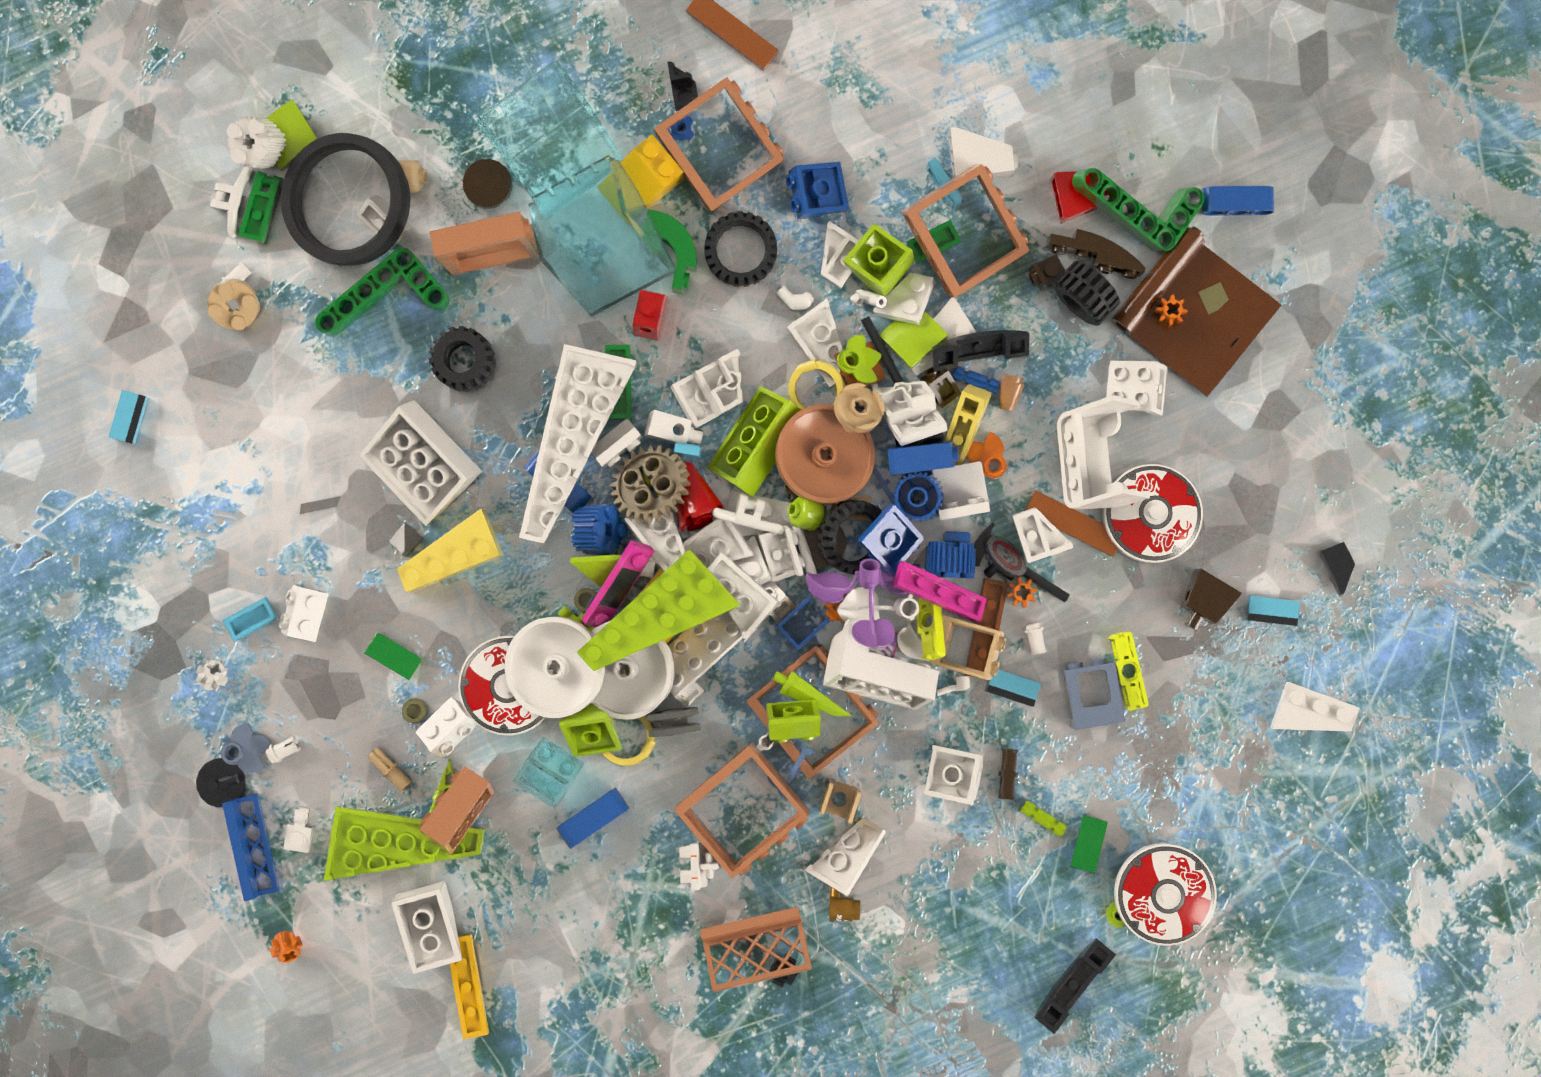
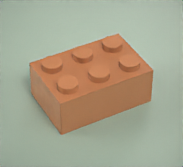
M465 766L461 771L457 770L450 780L451 786L446 792H441L435 801L437 805L432 813L428 812L420 823V826H422L420 832L424 837L450 855L455 851L495 793L490 782Z

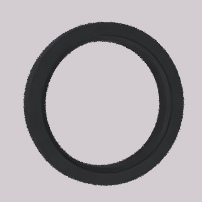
M329 134L309 143L291 162L282 184L281 210L290 235L305 252L333 265H361L381 257L401 236L410 211V188L402 166L393 154L381 144L357 134ZM344 150L361 151L371 156L380 165L387 178L390 189L389 211L381 229L365 244L347 250L331 249L315 238L305 222L302 210L304 185L313 168L325 157Z

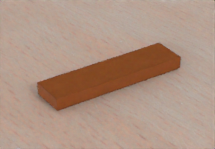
M693 0L686 9L688 15L762 71L767 68L778 53L776 47L714 0Z
M1036 490L1034 491L1025 510L1037 508L1059 531L1114 557L1118 548L1109 538L1105 524L1073 508H1069L1065 504Z
M983 578L980 596L987 598L981 622H974V624L999 631L1008 587L1007 582ZM973 630L966 667L984 672L994 636Z

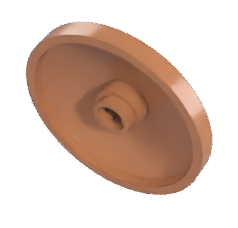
M820 404L807 407L788 420L778 436L775 457L779 474L791 491L799 497L814 503L828 505L840 503L851 498L866 485L875 464V447L870 432H846L835 415L834 405Z

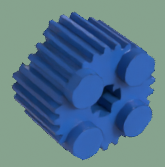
M928 472L908 473V475L906 474L899 480L900 482L896 484L897 487L894 488L896 491L893 493L895 496L893 501L896 502L894 505L898 507L906 518L909 517L910 521L912 519L915 522L918 519L920 522L923 519L927 521L938 513L937 510L941 509L940 506H942L944 500V491H941L943 486H939L941 482H937V477L933 478V474L930 475ZM914 490L924 492V502L920 503L919 500L916 502L913 500Z
M585 505L584 507H578L574 511L572 522H575L573 525L575 535L571 537V543H574L573 547H576V551H582V553L589 555L614 554L616 549H619L621 540L627 536L628 527L621 521L622 517H620L617 507L615 505Z
M930 541L928 546H926L925 571L938 577L941 572V577L959 578L960 573V578L974 579L976 560L974 543Z

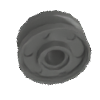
M698 707L675 708L647 714V721L658 722L659 727L648 731L649 737L673 736L701 730L700 723L688 722V717L698 714Z

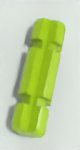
M1025 801L1020 811L1028 817L1031 816L1032 820L1046 829H1051V832L1058 837H1061L1066 831L1067 826L1059 820L1055 821L1054 817L1039 807L1036 808V805L1030 801Z

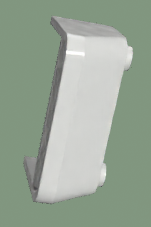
M1112 395L1064 412L1059 417L1057 433L1063 495L1067 507L1073 509L1114 508L1150 498L1149 493L1129 490L1124 483H1112L1107 437L1116 434L1120 429V413L1139 407V401Z

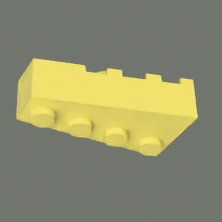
M479 509L397 568L405 591L414 592L504 555L486 510Z

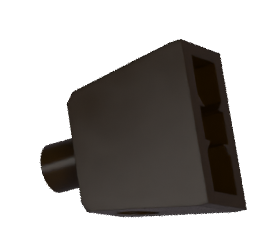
M1202 568L1195 569L1181 604L1183 608L1191 612L1184 624L1192 630L1198 631L1204 620L1210 624L1218 623L1242 593Z

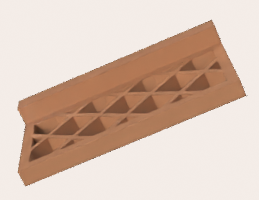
M798 907L700 929L713 992L812 970ZM798 927L799 936L794 944L782 937L787 929ZM768 933L776 937L769 950L758 943L762 935ZM745 939L752 943L745 955L733 949L738 940ZM779 941L791 947L784 959L773 953ZM800 941H801L802 949L799 948V947H797ZM721 945L727 951L721 960L718 961L711 956L710 947ZM755 946L766 952L759 965L748 958ZM794 950L804 955L805 964L794 966L787 961ZM731 952L742 958L735 970L723 964ZM770 955L782 962L778 969L772 972L763 968ZM713 962L717 964L715 969L713 967ZM745 962L757 968L751 977L745 978L738 973ZM721 967L732 973L727 982L717 984L715 976Z

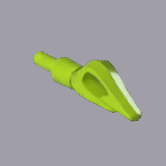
M451 759L448 760L438 788L432 797L433 803L429 813H432L437 806L435 801L441 792H445L451 786V784H447V775L450 773L452 776L454 775Z

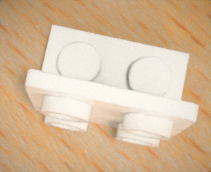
M1110 361L1106 397L1114 395L1139 401V407L1127 411H1144L1151 415L1162 416L1167 366L1152 361Z
M980 461L933 470V477H937L936 481L941 482L939 486H943L941 491H944L943 504L939 510L940 520L990 511L983 467Z

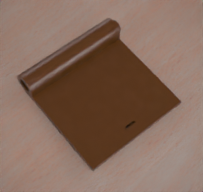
M1193 226L1192 228L1187 227L1176 245L1163 254L1112 317L1111 321L1122 332L1208 397L1282 304L1204 245L1203 232ZM1221 282L1229 300L1219 310L1208 314L1198 292ZM1174 295L1175 300L1180 301L1184 299L1182 307L1188 310V312L1180 315L1183 319L1180 324L1173 321L1172 326L1168 327L1167 322H1158L1161 317L1160 313L1155 312V309L1162 307L1159 302L1162 298L1169 301L1170 296ZM1172 307L1168 309L1167 313L1170 315L1176 310Z

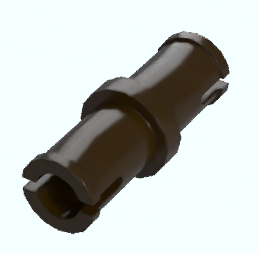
M1002 749L1001 771H998V776H1000L998 799H1015V778H1018V773L1016 772L1018 750Z

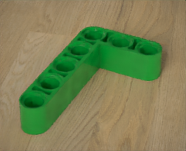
M1096 168L1079 170L1074 174L1072 180L1074 188L1152 251L1172 249L1204 202V194L1201 189L1197 187L1181 188L1174 193L1159 217H1156ZM1087 174L1091 179L1089 186L1085 182ZM1105 190H1107L1109 193V198L1107 201L1104 198ZM1187 194L1190 195V203H1189V204L1187 203V200H1186ZM1124 204L1127 207L1126 215H1124L1122 211ZM1174 214H1175L1176 217H1177V222H1176V224L1173 223V215H1174ZM1142 220H1144L1145 222L1144 230H1142L1141 228ZM1160 235L1163 236V243H1162V245L1159 243V236H1160Z
M401 247L393 251L316 316L315 326L327 336L334 337L339 335L405 279L422 300L435 311L446 309L450 299L447 292L421 261L408 248ZM406 255L410 256L408 265L400 266V259ZM386 271H390L391 278L386 282H382L381 275ZM420 274H425L426 281L421 285H416V277ZM371 287V295L363 298L362 291L364 288ZM441 293V301L437 304L431 303L433 294ZM352 303V311L344 314L343 307L345 304ZM333 318V327L325 330V321Z

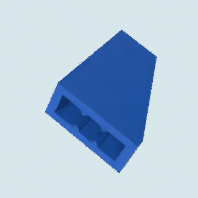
M953 441L892 447L888 449L890 475L956 466L955 461H959L958 446H954Z

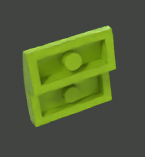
M293 99L266 118L269 121H273V124L277 125L276 128H279L285 134L284 139L286 141L284 144H287V146L284 147L283 152H280L282 156H278L279 161H276L281 171L290 166L293 159L305 146L318 139Z
M925 311L919 325L895 320L879 334L882 341L910 369L914 368L933 351L932 347L948 338V334Z

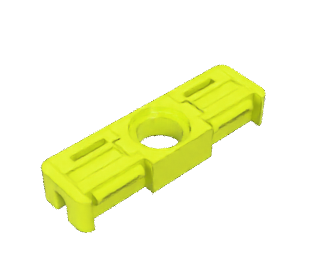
M918 598L919 612L916 618L918 635H921L923 655L920 657L929 661L945 656L946 651L941 607ZM929 615H932L933 622L927 627L926 620Z
M1131 632L1110 635L1108 639H1112L1111 645L1114 657L1117 659V661L1113 662L1116 665L1118 682L1120 686H1123L1122 692L1125 705H1128L1124 708L1129 711L1145 708L1148 706V699L1133 635ZM1126 664H1131L1135 669V673L1131 678H1125L1122 674V668Z

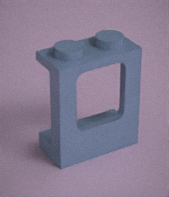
M1107 658L1092 660V665L1083 666V662L1068 664V669L1062 670V675H1065L1071 707L1072 718L1070 721L1072 729L1079 730L1125 722L1115 662H1108ZM1104 670L1108 682L1110 702L1104 705L1083 707L1077 680L1078 674Z

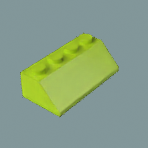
M760 386L708 464L707 469L753 497L776 463V443L782 428L801 409L790 400Z

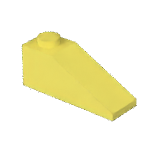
M968 384L961 393L944 441H953L954 446H958L959 461H955L956 465L964 463L992 394L971 384Z

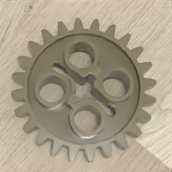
M649 445L648 451H645L641 446L639 454L636 455L635 452L631 451L632 458L629 460L623 457L624 466H616L620 472L619 474H612V477L617 482L610 484L612 489L615 490L610 495L615 499L614 505L629 520L632 521L635 518L641 524L644 519L648 524H651L652 518H655L659 523L661 515L664 514L667 518H670L669 511L672 509L677 512L678 509L675 505L677 503H685L681 499V495L689 494L684 487L691 484L687 479L690 473L685 469L687 466L677 453L674 454L670 448L665 451L662 445H659L656 450L652 445ZM659 465L655 471H652L655 466ZM641 468L644 469V472L650 478L651 485L660 497L659 501H657L654 493L650 490L648 482L640 471ZM638 478L634 484H631L634 479ZM670 484L666 490L662 491L666 485ZM648 497L647 501L641 504L642 500Z

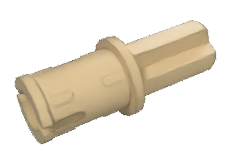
M380 748L374 749L369 754V760L383 773L382 777H387L400 793L412 783V780L397 767L398 763L394 764Z

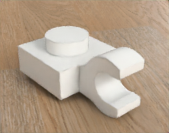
M299 807V809L295 810V824H287L283 849L304 853L311 851L314 827L307 826L310 808Z

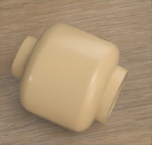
M398 160L408 180L410 192H420L423 184L427 183L428 175L426 169H423L417 160Z

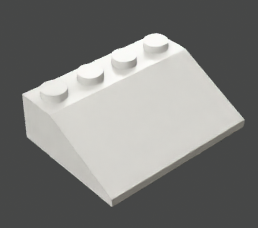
M415 400L398 406L359 454V457L425 526H428L482 472Z

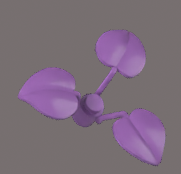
M864 559L860 562L859 571H855V577L851 584L845 575L839 573H806V583L809 591L816 599L826 603L842 601L844 593L850 594L859 579L861 586L869 589V620L856 622L852 627V636L856 642L870 648H884L891 644L895 634L892 623L887 619L874 620V588L879 583L882 588L887 587L890 593L898 595L909 594L892 586L896 572L893 575L880 570V563L877 560ZM911 564L913 566L921 568L920 564Z

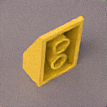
M651 134L635 147L597 188L629 225L643 214L645 209H649L685 180L684 171L656 137Z

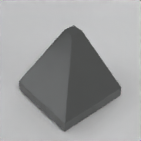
M404 522L389 542L402 555L409 557L424 538Z

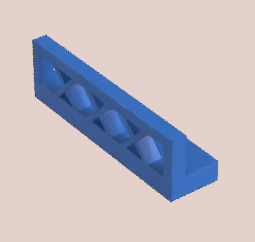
M259 794L239 797L222 803L244 902L254 900L261 895L280 891ZM253 800L255 811L250 818L242 813L240 803ZM251 824L260 831V836L256 842L247 835V829ZM256 848L265 853L266 860L262 866L253 861L252 854ZM261 873L270 877L272 887L259 889L257 879Z

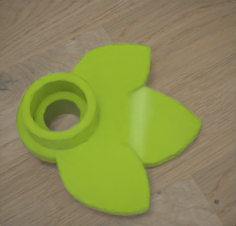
M856 335L848 340L846 349L838 354L837 364L843 372L851 373L858 382L873 383L877 381V377L871 368L878 363L881 354L865 347L864 335ZM846 358L850 360V365L847 363Z

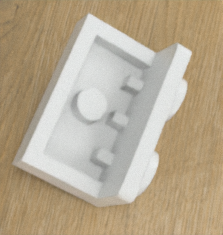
M625 419L599 440L591 453L604 469L607 466L611 468L622 459L620 456L627 450L631 452L641 444L640 440L643 437L632 423Z
M784 525V532L782 534L767 531L757 534L773 582L794 575L799 577L804 575L802 568H805V562L802 554L797 553L795 545L798 544V539L794 530H790L789 527Z
M293 585L292 590H289L286 595V604L288 605L285 614H282L279 621L280 632L286 636L316 642L328 594Z
M450 697L416 733L432 753L445 758L453 752L455 747L465 737L472 733L477 724L468 716L460 704Z

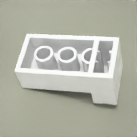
M848 619L844 624L843 630L831 638L823 682L824 686L917 710L935 700L939 671L931 669V666L927 664H912L902 657L890 658L884 656V653L881 651H869L870 647L859 644L852 636V627L858 621Z

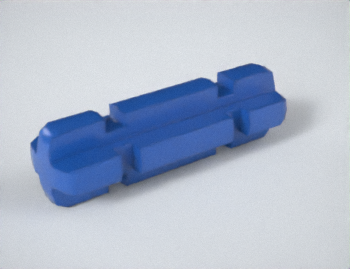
M960 366L954 368L952 373L954 380L959 382L962 380L964 384H971L981 389H986V391L992 394L997 393L1000 386L998 380L993 378L989 380L987 376L971 370L967 372L965 371L966 368Z

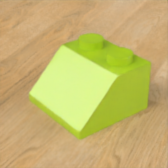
M875 223L843 259V263L865 286L884 297L889 294L915 262L912 249Z
M817 699L766 703L770 740L783 743L794 738L808 741L820 736L821 717Z

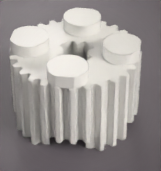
M251 116L239 118V121L236 120L235 123L229 124L226 129L229 136L227 147H230L228 151L231 152V160L237 164H242V166L265 169L274 167L276 161H279L278 156H282L280 152H283L284 147L287 146V144H284L286 141L284 139L285 134L279 128H276L277 125L273 124V121H269V119Z

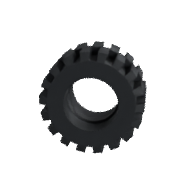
M1074 261L1053 284L1056 294L1066 307L1077 317L1094 326H1099L1120 304V298L1110 282L1096 269L1081 261Z
M459 326L458 329L455 327L448 328V332L442 331L440 333L441 337L438 340L435 338L432 342L435 344L434 348L430 347L429 350L431 354L429 364L432 365L431 370L437 376V379L456 391L464 390L467 392L471 391L472 388H480V384L483 382L486 384L489 381L487 377L489 374H493L494 370L492 367L496 363V360L493 358L495 353L489 341L475 329H467L465 326ZM460 346L472 347L476 355L473 366L466 372H454L449 363L452 352Z

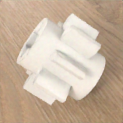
M206 660L204 666L199 665L196 673L198 676L196 683H200L203 690L217 691L219 685L225 686L228 677H226L228 668H224L220 661Z

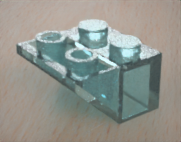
M542 737L512 782L555 809L585 763L545 737Z

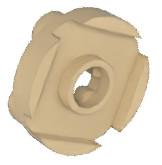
M233 279L217 284L208 297V314L217 324L224 328L243 330L251 325L258 316L260 303L255 295V290L249 284ZM233 299H236L240 309H230L227 301L232 302Z
M861 383L850 384L844 387L834 400L835 415L846 432L866 433L872 431L881 421L885 410L881 396L874 389L871 391L865 388L866 385ZM855 403L859 407H864L862 413L855 410Z

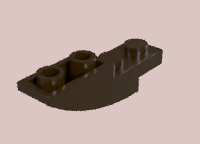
M1077 229L1073 233L1072 238L1056 234H1050L1047 238L1045 248L1051 249L1052 253L1058 255H1065L1066 252L1075 254L1076 258L1089 260L1092 257V267L1097 268L1099 273H1122V277L1127 279H1136L1145 273L1144 265L1136 257L1115 242L1100 235Z

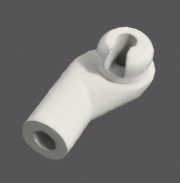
M783 286L776 293L792 310L807 309L814 302V297L811 293L805 292L804 294L793 295L786 286Z
M863 289L855 290L854 295L850 298L851 302L857 307L861 306L864 302L878 308H883L887 302L884 296Z

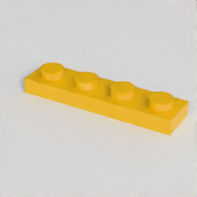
M472 933L460 935L458 939L462 960L450 963L462 1037L463 1039L488 1035L489 1028Z

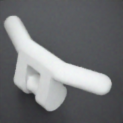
M244 167L234 186L216 183L214 191H216L215 200L212 199L210 207L220 211H227L228 236L231 238H235L238 235V210L243 190L253 174L251 167ZM226 194H230L229 202H225Z
M740 494L735 513L720 508H715L712 511V515L715 518L776 534L784 532L783 525L761 520L765 500L756 499L755 501L748 499L746 495ZM745 508L753 510V514L744 513Z

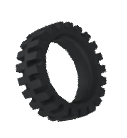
M743 211L728 213L727 216H722L716 223L714 222L706 235L704 245L706 262L711 272L725 284H731L734 287L755 285L767 277L777 258L775 234L770 225L758 215L755 216L750 212L743 213ZM745 226L752 228L760 234L764 241V258L758 267L749 272L737 273L730 271L722 265L717 256L716 248L720 237L732 227Z
M846 500V502L838 503V507H832L829 510L831 512L830 515L825 514L823 519L826 522L825 524L821 523L819 529L823 531L818 533V539L821 540L818 546L819 549L823 550L821 555L827 559L826 562L841 572L855 575V571L860 569V562L871 558L868 556L869 553H867L857 561L845 560L839 554L836 547V535L839 527L847 517L860 513L867 515L873 523L882 513V509L865 501Z

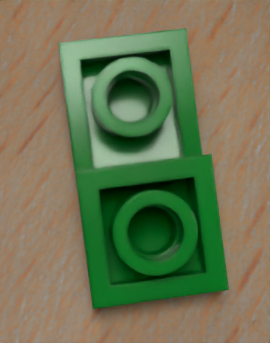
M376 632L364 651V654L407 680H410L422 661V658L379 632Z
M1083 815L1072 856L1071 868L1095 874L1108 824L1107 821Z

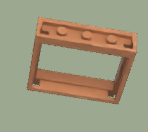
M728 77L654 128L655 135L684 171L685 178L710 214L784 161L782 148L777 142L772 143L768 137L770 131L763 122L759 123L754 116L756 114L755 109L749 101L744 102L739 95L742 93L740 87L734 80L730 82ZM725 89L772 157V160L715 199L672 138L668 129Z
M983 164L973 165L900 211L948 297L952 298L958 297L1030 251L1027 246L1029 242L1026 235L1022 231L1019 232L1015 224L1017 219L1010 209L1007 210L1003 202L1005 201L1003 193L999 188H995L991 181L993 175L989 168L983 166ZM977 177L1016 249L958 284L920 217L919 212Z
M521 212L429 231L434 257L453 276L539 257L538 249H541L538 234H536L529 219H525Z
M815 644L781 673L788 677L791 671H796L814 655L826 668L829 652L824 646L818 648ZM774 680L769 681L746 700L767 728V710L759 699L779 684ZM844 691L867 721L813 765H810L805 758L799 769L808 780L879 724L875 719L879 716L870 704L865 706L860 698L863 696ZM791 740L779 743L796 763L801 752Z
M753 742L674 808V811L731 878L737 874L742 876L744 873H747L752 868L750 863L756 858L759 861L764 859L771 852L769 848L775 843L778 846L790 836L788 832L794 827L797 830L800 829L808 821L807 816L810 813V809ZM752 757L797 812L740 860L735 862L692 811L691 807Z

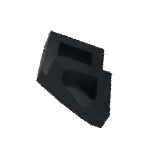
M669 61L667 63L675 111L677 112L695 100L698 94L696 82L692 79V74L680 70L673 62Z
M1344 542L1320 552V556L1331 574L1330 581L1339 597L1344 595L1355 566L1354 560Z

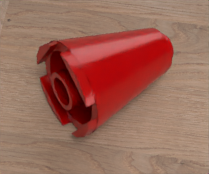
M683 460L687 466L685 469L690 473L687 479L691 484L684 487L689 494L681 495V499L685 503H677L675 505L678 509L676 516L681 531H684L685 527L687 531H694L713 522L712 518L714 516L712 511L715 508L724 510L725 508L692 462Z

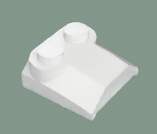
M932 745V757L923 794L973 805L978 793L983 767V755Z

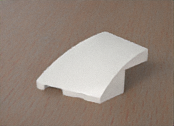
M738 349L670 386L687 419L692 421L691 426L693 428L702 426L743 402L738 359L740 352Z
M925 381L911 383L896 382L894 387H879L878 384L870 385L871 391L874 389L881 396L885 408L883 417L901 446L947 431L946 421L936 410L935 393Z

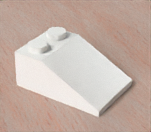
M445 881L403 892L395 896L391 904L413 974L462 960L452 903Z

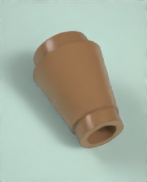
M1004 374V378L1000 382L999 409L1014 412L1025 386L1023 384L1024 378Z

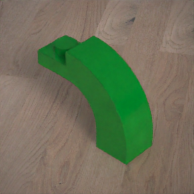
M645 209L641 231L642 237L664 242L672 248L676 255L672 291L673 293L683 294V289L688 288L690 273H686L687 270L697 272V256L693 240L686 228L674 217L660 211Z

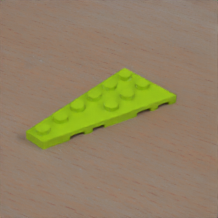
M689 549L576 653L593 671H596L741 605Z
M336 806L324 881L479 855L482 852L485 828L471 826L455 851L450 855L427 840L420 832L422 827L420 826L421 818Z

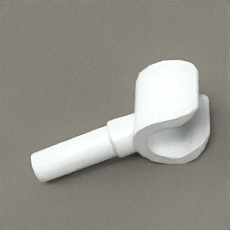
M969 676L956 677V685L936 690L937 695L967 690L970 686Z
M769 733L764 734L759 739L757 748L761 752L769 750L777 744L775 741L773 743L768 742L767 736Z

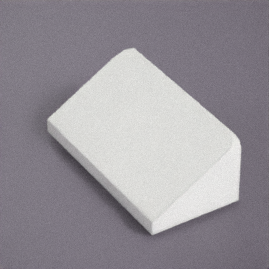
M379 195L368 197L357 213V216L377 234L385 222L389 211V204ZM406 223L397 242L390 249H393L410 232L412 227L408 223Z

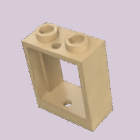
M942 615L946 654L944 657L932 660L929 663L985 680H991L992 676L995 677L999 669V662H997L998 654L1003 652L1006 638L1003 637L1004 632ZM955 625L994 636L984 672L946 661Z

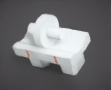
M700 841L680 847L681 861H691V870L684 869L681 871L680 883L691 886V890H700L702 887H707L708 879L714 878L713 869H719L720 864L713 861V856L710 852L707 853L706 847Z

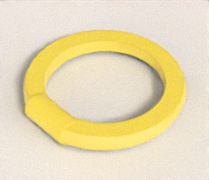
M817 359L799 364L789 380L788 393L791 402L801 410L807 408L798 398L797 382L803 373L816 369H821L831 375L836 383L838 396L845 387V384L836 368L826 362L817 361Z
M646 715L637 718L643 723L647 731V739L640 753L632 758H620L611 752L602 753L608 761L619 766H632L642 762L644 759H648L656 741L655 737H649L648 731L654 727L652 722L647 721Z

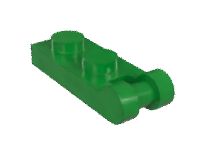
M260 171L256 173L238 233L239 237L265 244L279 192L282 190V177L274 176L272 178ZM264 186L270 187L268 193L262 191Z

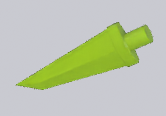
M778 671L774 674L772 680L782 685L779 693L784 696L786 695L798 701L817 699L819 710L832 716H852L798 676L797 673L791 671L788 677Z

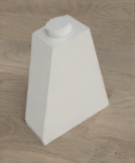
M957 127L950 128L948 138L953 178L975 164L987 166L993 178L1012 176L1015 168H1018L1017 153H1013L1011 145Z

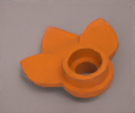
M990 432L984 444L976 441L972 442L966 457L970 461L969 463L978 461L982 463L984 476L995 479L1001 477L1006 471V461L1002 457L1004 445L996 434ZM993 461L999 465L996 471H992L989 468V464Z

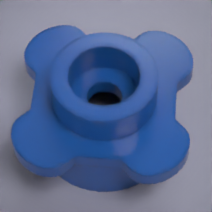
M686 116L671 127L670 135L675 141L691 140L694 133L691 131L692 118Z

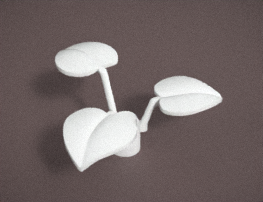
M920 544L919 549L911 554L905 562L920 564V569L925 570V553L928 544ZM857 587L850 594H847L839 604L837 612L845 622L848 619L854 621L869 620V589ZM874 591V620L879 619L878 610L895 611L898 616L907 618V626L903 627L897 636L898 647L904 655L910 658L925 660L920 657L923 655L921 635H918L917 618L914 620V617L919 612V604L916 600L912 599L913 595L906 594V597L898 598L894 606L878 605L879 599ZM928 619L926 620L927 627H929L932 623Z

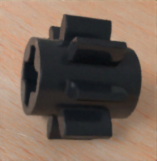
M790 957L787 962L795 966L796 959ZM775 959L769 972L776 971L782 962ZM798 973L773 978L772 983L783 988L785 983L791 986Z

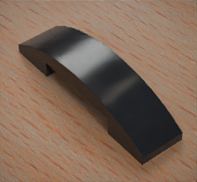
M994 330L966 334L943 341L932 347L933 370L940 371L958 368V362L1003 355L1005 359L1029 356L1030 333L1019 330Z
M1095 938L1058 979L1040 1005L1034 1018L1055 1034L1070 1015L1068 1013L1097 974H1102L1116 954Z

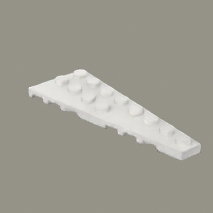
M564 344L521 527L520 539L545 544L635 369L636 360Z

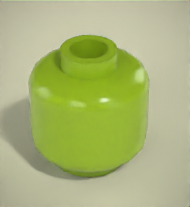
M797 497L788 507L789 520L797 528L814 531L819 528L821 523L825 522L823 518L826 510L823 504Z

